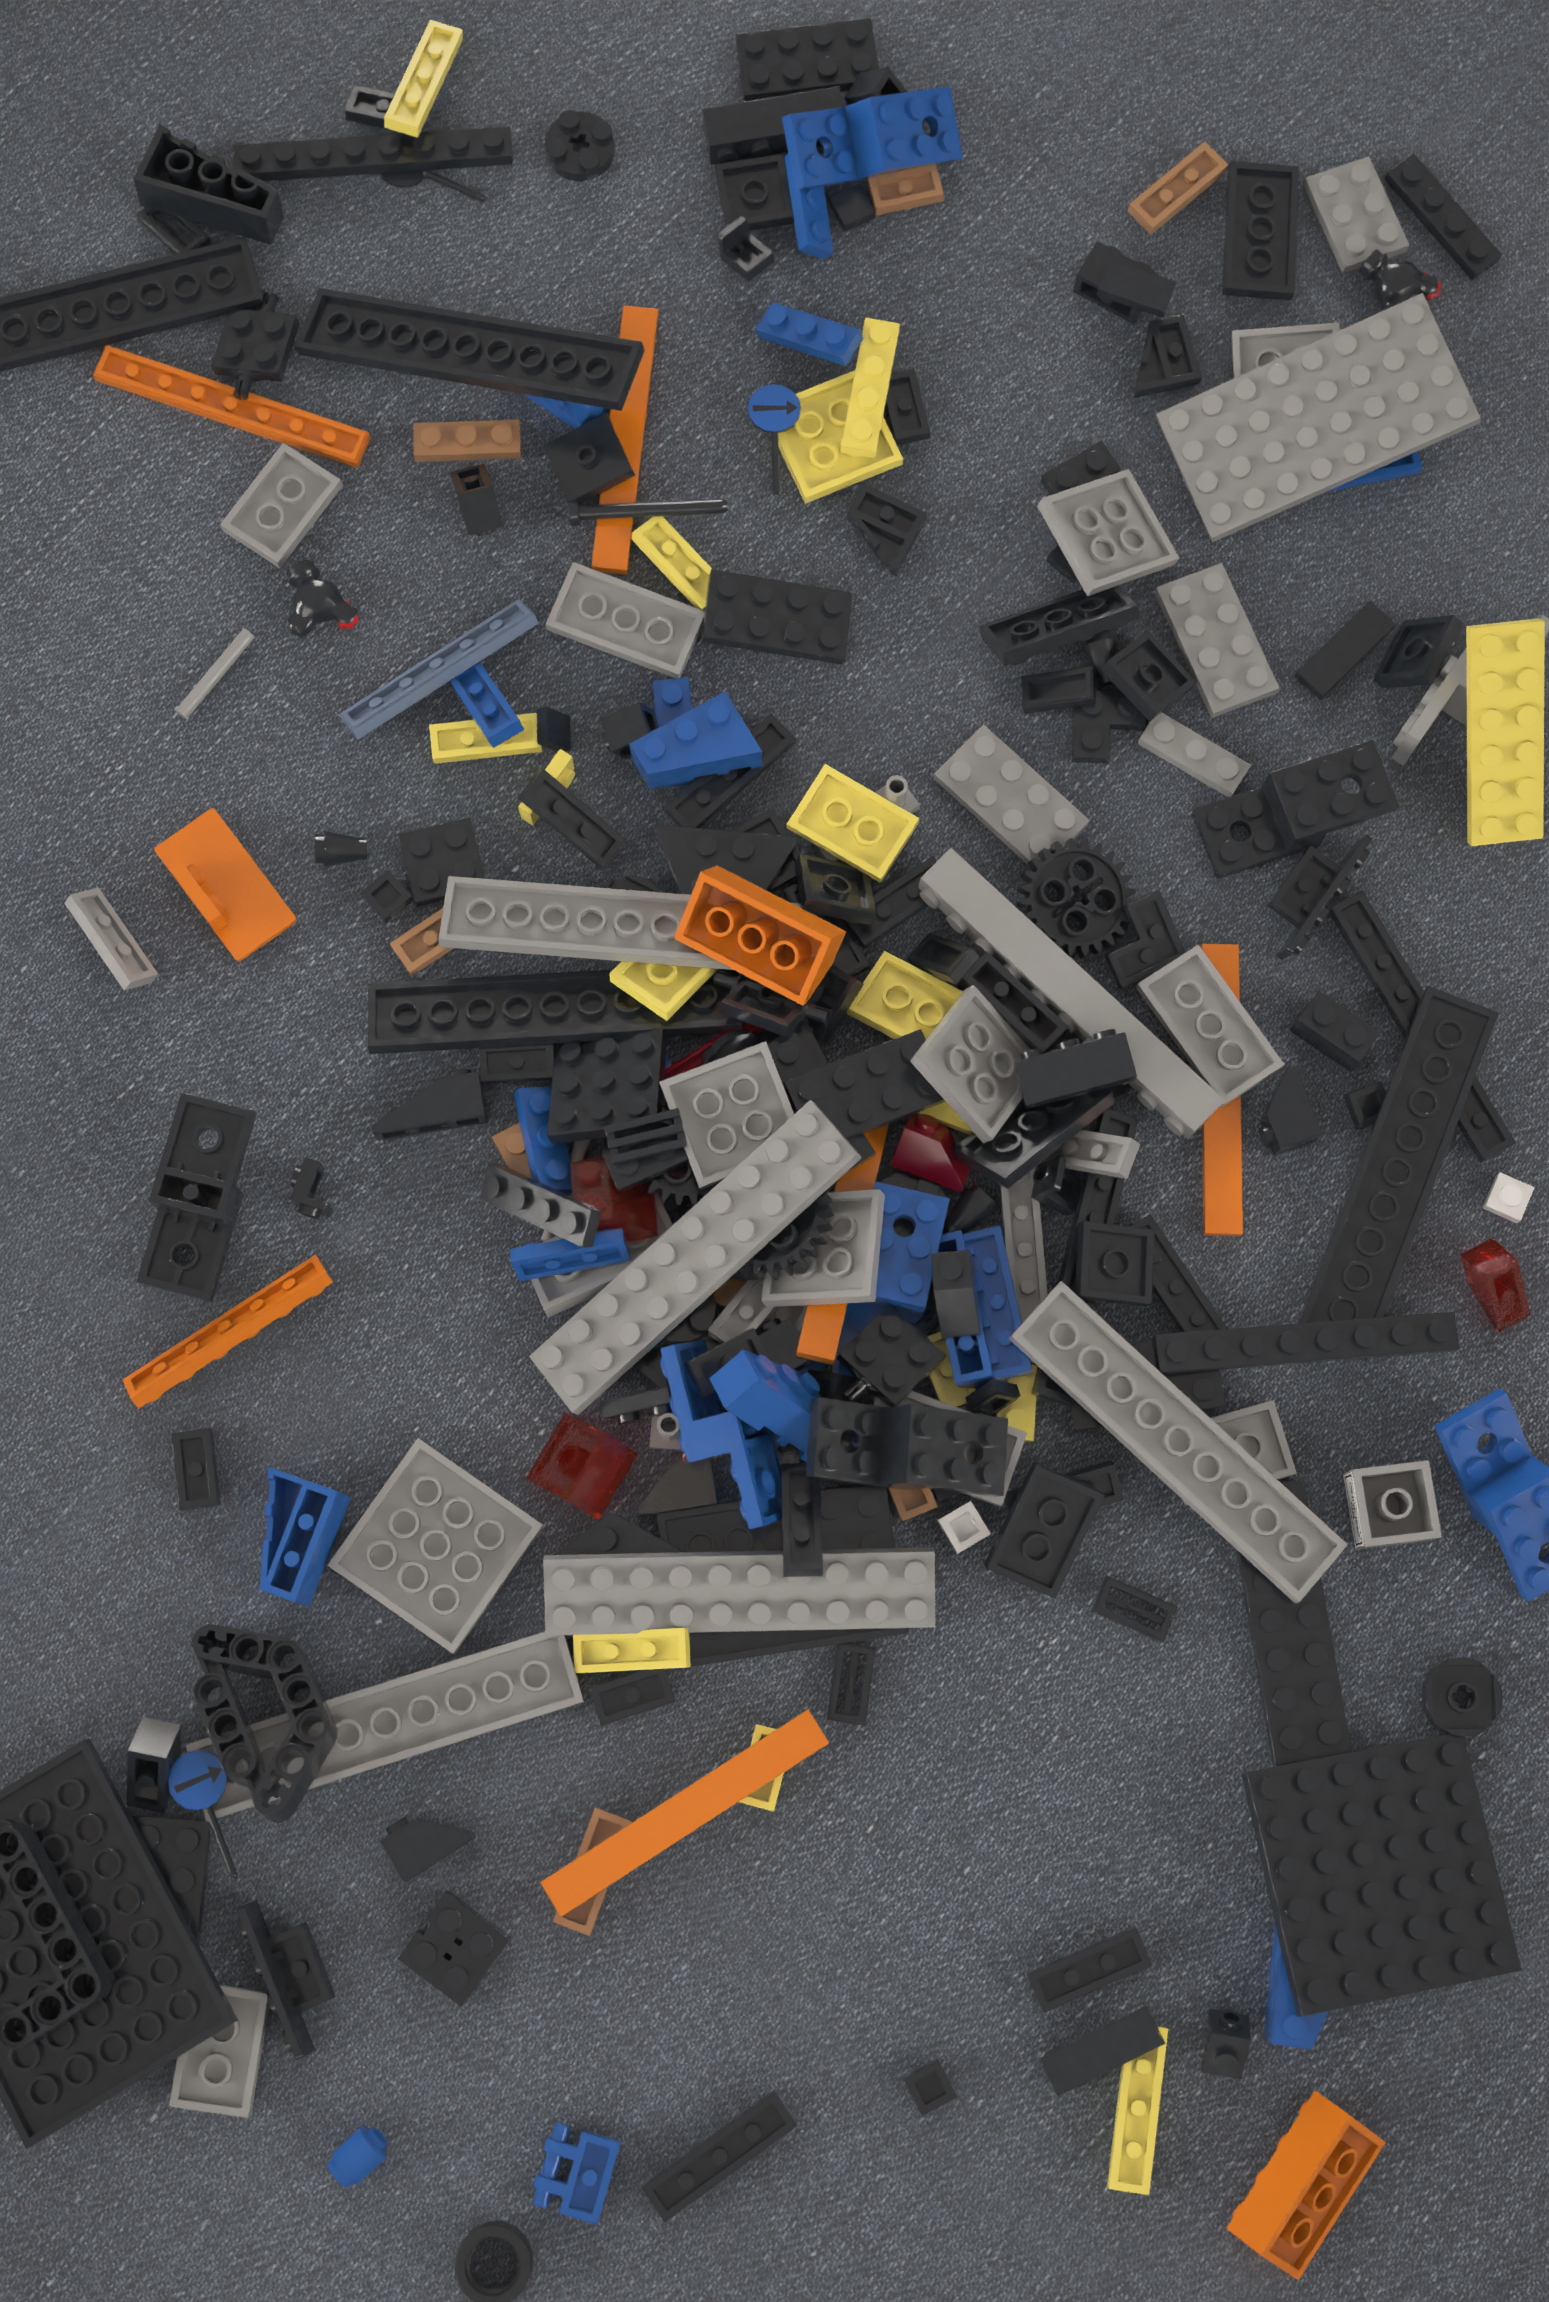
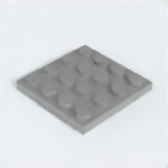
M417 1438L327 1566L452 1654H455L544 1525Z

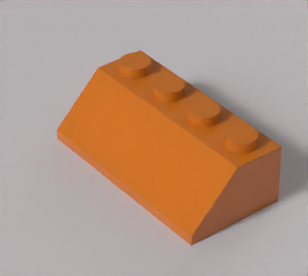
M717 865L700 872L674 939L803 1006L832 966L846 931Z
M1314 2091L1309 2100L1305 2101L1301 2106L1299 2116L1288 2133L1279 2140L1277 2150L1266 2167L1256 2176L1254 2186L1243 2203L1239 2204L1235 2209L1232 2220L1226 2229L1259 2255L1299 2280L1386 2142L1317 2091Z

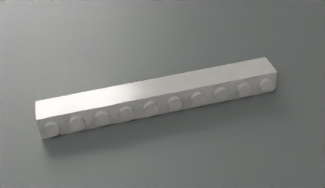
M952 848L920 878L918 888L921 890L919 894L922 900L931 908L936 909L938 907L948 916L946 920L949 925L958 933L962 934L965 932L975 941L973 943L974 947L981 955L988 951L1069 1026L1066 1033L1071 1034L1073 1032L1083 1043L1093 1041V1034L1108 1029H1115L1116 1034L1126 1033L1137 1078L1134 1081L1123 1083V1085L1128 1083L1138 1092L1137 1098L1145 1107L1150 1110L1156 1109L1166 1118L1164 1120L1166 1126L1178 1136L1183 1134L1189 1139L1225 1101Z

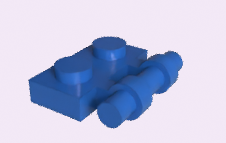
M555 2122L552 2136L547 2137L544 2146L547 2154L542 2171L536 2174L533 2186L537 2189L533 2204L538 2207L548 2208L552 2194L562 2196L563 2200L559 2214L598 2225L621 2141L582 2130L578 2145L567 2142L571 2126ZM562 2157L574 2160L568 2182L556 2178Z

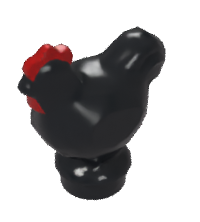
M1375 249L1357 270L1363 276L1364 281L1373 280L1375 283V296L1382 307L1380 312L1408 300L1412 295L1423 293L1428 301L1440 295L1441 284L1437 282L1435 275L1429 276L1426 272L1422 273L1413 263L1408 261H1401L1395 264L1388 263L1387 254H1382L1378 249Z
M302 560L288 568V583L297 589L293 597V613L288 619L289 630L293 635L298 637L307 636L316 624L332 619L339 623V627L342 630L345 628L353 629L354 625L359 622V618L356 616L358 610L351 607L350 602L343 599L337 586L330 581L318 580L320 570L315 567L312 560Z

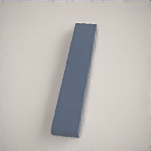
M520 599L516 600L340 713L339 716L346 727L359 740L536 626L539 622L535 614Z

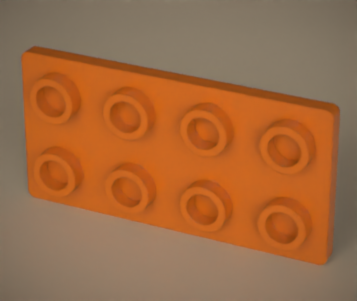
M214 808L209 809L155 847L156 854L237 962H241L297 922L293 912Z

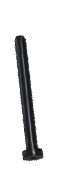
M724 499L580 506L579 500L569 501L571 526H580L581 520L719 514L728 511V504Z

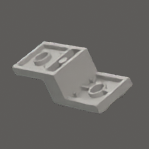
M1542 615L1540 619L1545 621L1546 636L1549 632V619ZM1466 649L1459 659L1453 655L1451 656L1394 740L1393 744L1398 746L1392 759L1402 766L1407 762L1441 710L1467 726Z

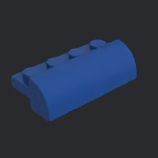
M1000 1225L965 1234L961 1230L942 1234L938 1253L970 1250L976 1266L981 1335L946 1338L955 1385L960 1388H980L992 1379L1001 1381L1032 1374L1030 1358L1008 1339L1022 1324Z

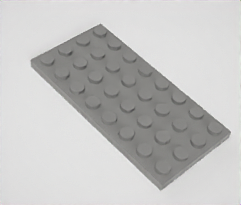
M1423 293L1156 414L1157 421L1211 542H1215L1479 424L1481 420Z

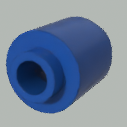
M360 2126L332 2153V2159L327 2163L330 2173L345 2188H349L353 2183L359 2184L388 2157L385 2149L388 2146V2141L376 2127L372 2126L368 2129L365 2126Z

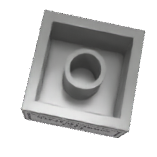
M1429 1460L1353 1469L1343 1474L1356 1550L1432 1541L1442 1538Z

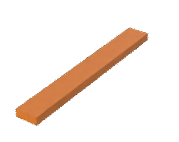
M623 305L619 338L641 341L645 351L622 411L611 409L610 419L635 476L600 493L599 505L636 503L659 316L658 309ZM634 518L597 519L592 569L602 573L628 575Z
M107 344L93 374L98 382L280 443H285L286 445L357 469L371 438L367 431L250 392L247 400H243V398L239 400L233 395L235 387Z
M1202 944L1201 949L1240 1002L1239 945ZM1240 1095L1224 1107H1219L1202 1125L1203 1236H1242Z
M889 1124L864 1133L876 1152L875 1156L837 1180L834 1192L874 1190ZM848 1303L807 1306L796 1357L834 1365Z
M806 1710L540 1883L561 1917L829 1744L810 1711Z

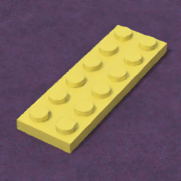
M1540 618L1466 626L1467 843L1471 846L1543 839L1545 621Z

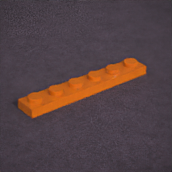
M315 1254L124 1378L123 1382L130 1399L139 1409L149 1402L156 1401L165 1391L181 1381L190 1379L196 1371L213 1360L222 1358L230 1349L245 1339L256 1336L262 1328L271 1322L288 1315L293 1308L308 1298L319 1295L333 1281L317 1255Z

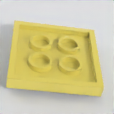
M855 370L796 393L795 395L798 397L801 407L799 419L792 428L778 433L779 449L805 504L903 464V457L884 417L875 458L840 452Z

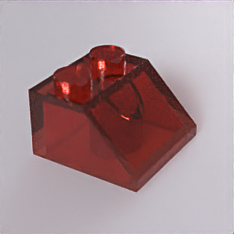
M604 1156L570 1162L573 1198L602 1210L597 1232L603 1229L614 1230L622 1228L627 1242L659 1236L655 1194L648 1196V1190L651 1185L649 1182L636 1185L620 1193Z
M564 1413L526 1479L578 1510L599 1520L638 1453L608 1433Z

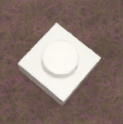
M1499 1172L1494 1178L1482 1208L1518 1223L1523 1217L1534 1187Z
M971 1501L937 1521L956 1554L990 1535L989 1530Z

